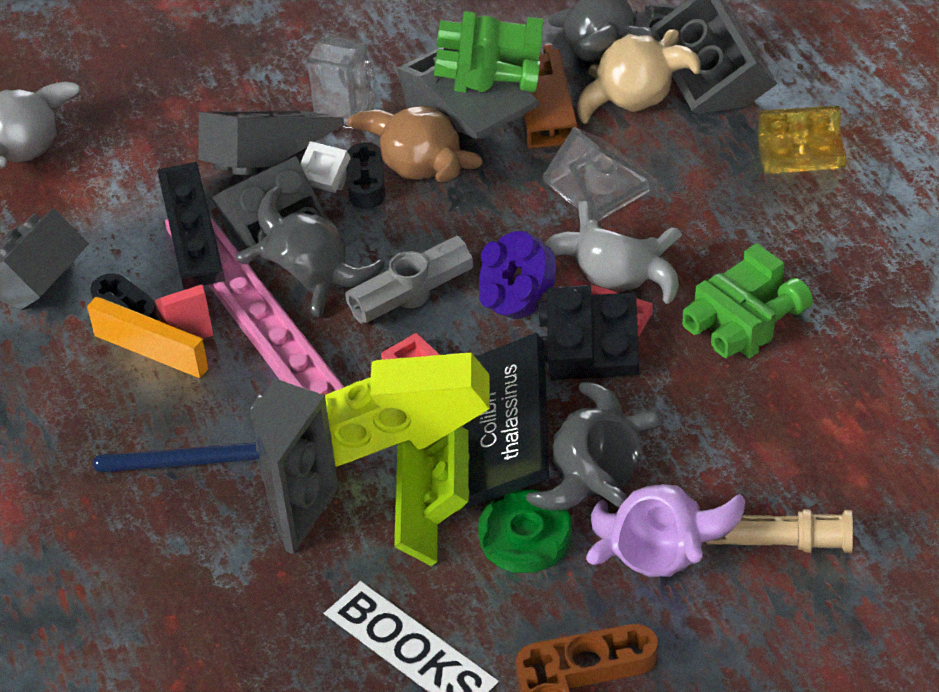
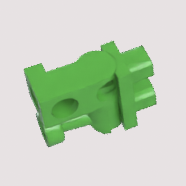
M464 11L462 23L440 20L436 47L458 51L437 49L433 76L455 79L454 91L466 93L467 87L478 90V93L485 92L492 87L495 81L519 82L521 91L535 93L540 66L538 58L542 45L543 19L527 17L525 25L499 22L490 16L475 18V13Z
M756 243L744 251L743 261L727 272L718 273L709 281L704 280L696 286L695 301L683 310L682 324L693 335L700 334L708 328L712 330L711 345L725 359L737 352H741L750 359L759 353V346L771 342L775 323L787 313L792 315L801 314L812 306L813 297L807 285L798 278H791L782 284L784 262Z

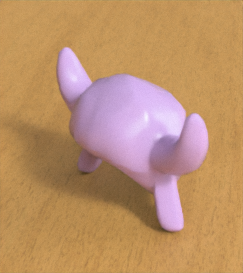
M667 484L646 486L633 491L622 503L617 514L608 513V503L602 499L595 505L591 514L593 531L601 540L592 546L587 553L586 560L590 564L597 566L616 555L629 568L649 578L671 577L675 573L683 571L690 564L700 562L703 556L701 550L703 542L720 539L736 527L744 513L745 500L739 494L720 507L700 511L698 503L689 497L683 489L676 485Z

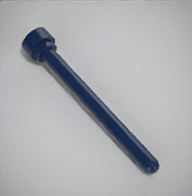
M256 442L101 454L94 458L93 467L97 472L104 473L260 460L259 452L256 450Z

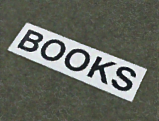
M361 581L323 613L428 692H489L499 683L497 679Z

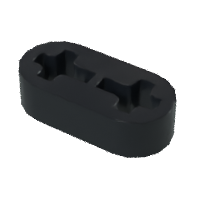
M372 143L356 144L347 151L350 156L346 167L348 195L350 203L355 207L369 209L380 205L385 198L384 166L381 149ZM361 162H368L369 166L361 167ZM370 184V189L364 190L362 185Z
M109 273L96 278L92 282L90 287L92 299L100 297L158 320L154 300L124 276Z

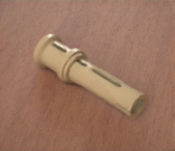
M803 509V512H798V516L742 515L740 522L730 533L720 539L706 541V545L798 546V550L809 553L812 548H842L844 553H852V510H844L842 514H812L810 509Z

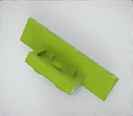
M462 426L420 450L410 440L397 444L394 547L429 566L437 563L438 524L454 512L461 510L468 503V430Z

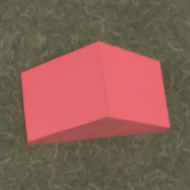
M203 285L154 300L156 312L161 322L199 336L202 339L213 336Z

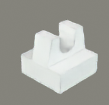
M310 141L300 165L311 187L336 193L337 189H343L347 179L346 167L350 156L347 150Z

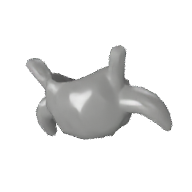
M72 82L54 83L43 87L36 93L21 89L3 90L0 92V169L7 166V161H32L34 158L40 157L51 147L57 135L54 110L81 93V87L78 84Z
M583 201L578 206L580 233L566 231L554 234L544 242V245L550 247L555 256L567 255L575 257L579 272L593 285L617 292H626L640 287L649 279L661 286L665 304L672 302L679 288L678 275L671 264L660 258V256L682 236L678 228H669L659 238L635 239L605 230L599 221L594 220L592 205L587 201Z

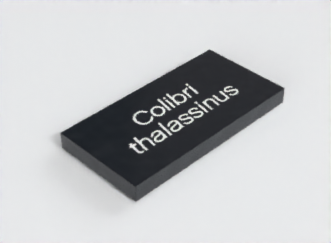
M537 332L475 357L489 373L490 409L462 425L463 428L468 430L469 498L468 503L465 504L467 509L549 479L544 340Z

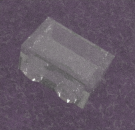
M322 35L307 59L314 112L344 117L343 126L349 127L347 120L352 115L362 111H371L375 108L376 95L371 90L370 81L373 70L372 62L368 61L366 44Z

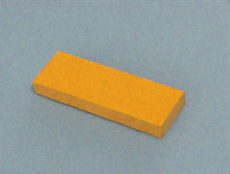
M95 297L87 305L94 336L197 378H201L209 369L201 337L100 297Z

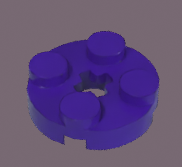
M515 231L504 235L497 242H489L481 252V261L483 263L479 277V299L481 304L500 315L512 319H520L533 314L538 309V305L535 303L541 298L543 292L547 294V288H552L555 282L556 259L551 248L545 246L542 239L524 231ZM518 268H521V275L516 276L515 281L513 283V276L515 271Z

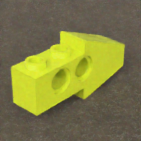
M471 352L372 361L371 377L325 395L335 467L410 440L418 450L426 448L490 409L489 373Z

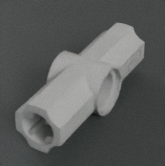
M459 236L450 238L421 254L414 251L398 253L389 262V270L346 291V302L353 316L360 324L368 323L399 306L417 308L428 301L431 289L472 269L473 257L469 253L466 243Z

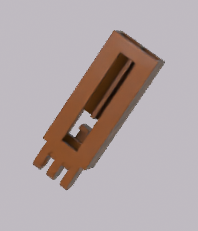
M552 43L544 44L543 54L540 52L538 58L540 66L535 93L530 92L538 99L540 106L525 113V116L522 118L528 149L577 144V123L560 49H553ZM554 129H558L559 134H554ZM549 130L550 135L542 136L541 131Z

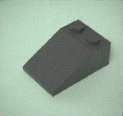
M305 110L199 112L198 160L213 163L214 170L233 171V174L256 175L257 168L276 166L308 147L310 141L316 142L344 125V117Z

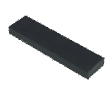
M197 162L158 169L159 182L183 290L199 285L204 286L225 281Z

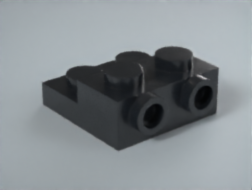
M591 285L547 288V300L538 302L540 327H547V336H542L541 338L544 340L545 363L549 365L551 380L640 375L636 292L592 295Z

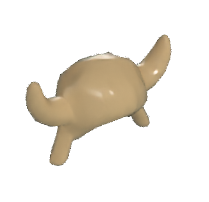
M675 29L668 30L661 41H657L649 35L636 36L631 34L614 41L603 53L600 64H593L589 68L590 76L596 80L587 85L579 96L577 103L579 120L583 124H587L592 113L608 101H612L618 107L625 108L630 112L641 111L657 105L670 90L673 72L688 68L694 74L700 73L701 64L698 55L686 46L676 45L679 32Z

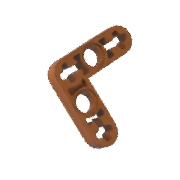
M629 624L531 643L524 646L516 656V677L519 691L570 692V688L642 675L649 672L657 663L658 638L654 631L647 626ZM637 645L638 649L643 651V653L634 654L633 650L628 648V646ZM609 648H613L614 657L616 656L615 660H609ZM591 651L599 655L601 659L596 665L584 667L578 665L574 661V657L580 652ZM541 663V667L545 669L546 683L538 685L536 671L531 665Z

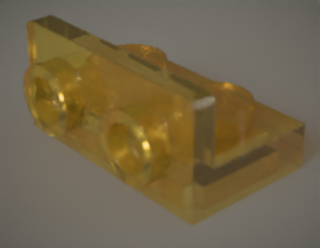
M834 105L760 111L757 142L764 173L845 168L846 152L840 132V107Z

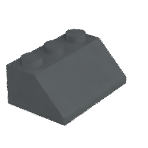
M686 0L649 28L654 32V39L657 41H661L668 30H677L679 37L676 45L686 46L698 55L701 64L699 74H694L688 68L672 73L687 103L695 114L747 107L777 85L776 80L732 6L726 0Z
M274 378L264 394H260L255 398L250 411V419L253 421L256 450L259 452L262 481L265 484L268 505L285 551L295 554L339 487L325 395Z

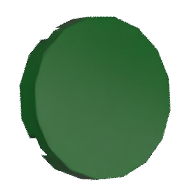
M533 489L514 491L504 495V499L497 501L495 504L493 500L485 506L478 520L479 545L486 558L501 569L515 573L539 572L554 566L566 555L572 543V525L569 512L567 510L550 511L541 509L527 501L526 496L529 493L540 491Z

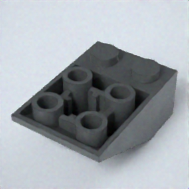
M438 47L397 68L407 108L420 105L434 107L450 117L456 131L475 139L486 138L492 135L495 129L508 122L522 119L525 113L540 106L538 99L534 95L520 90L519 82L495 81L491 88L479 93L478 90L468 87L466 88V93L454 91L455 79L433 75L437 49L457 52L458 50Z

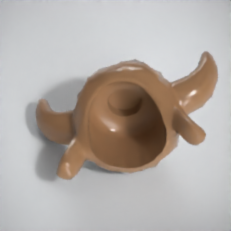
M425 105L414 106L396 114L379 110L362 111L352 115L347 120L349 127L367 131L381 137L380 149L382 160L404 179L425 180L435 177L437 182L448 183L460 174L461 168L472 170L482 165V159L478 154L460 149V139L450 117L434 107H427Z

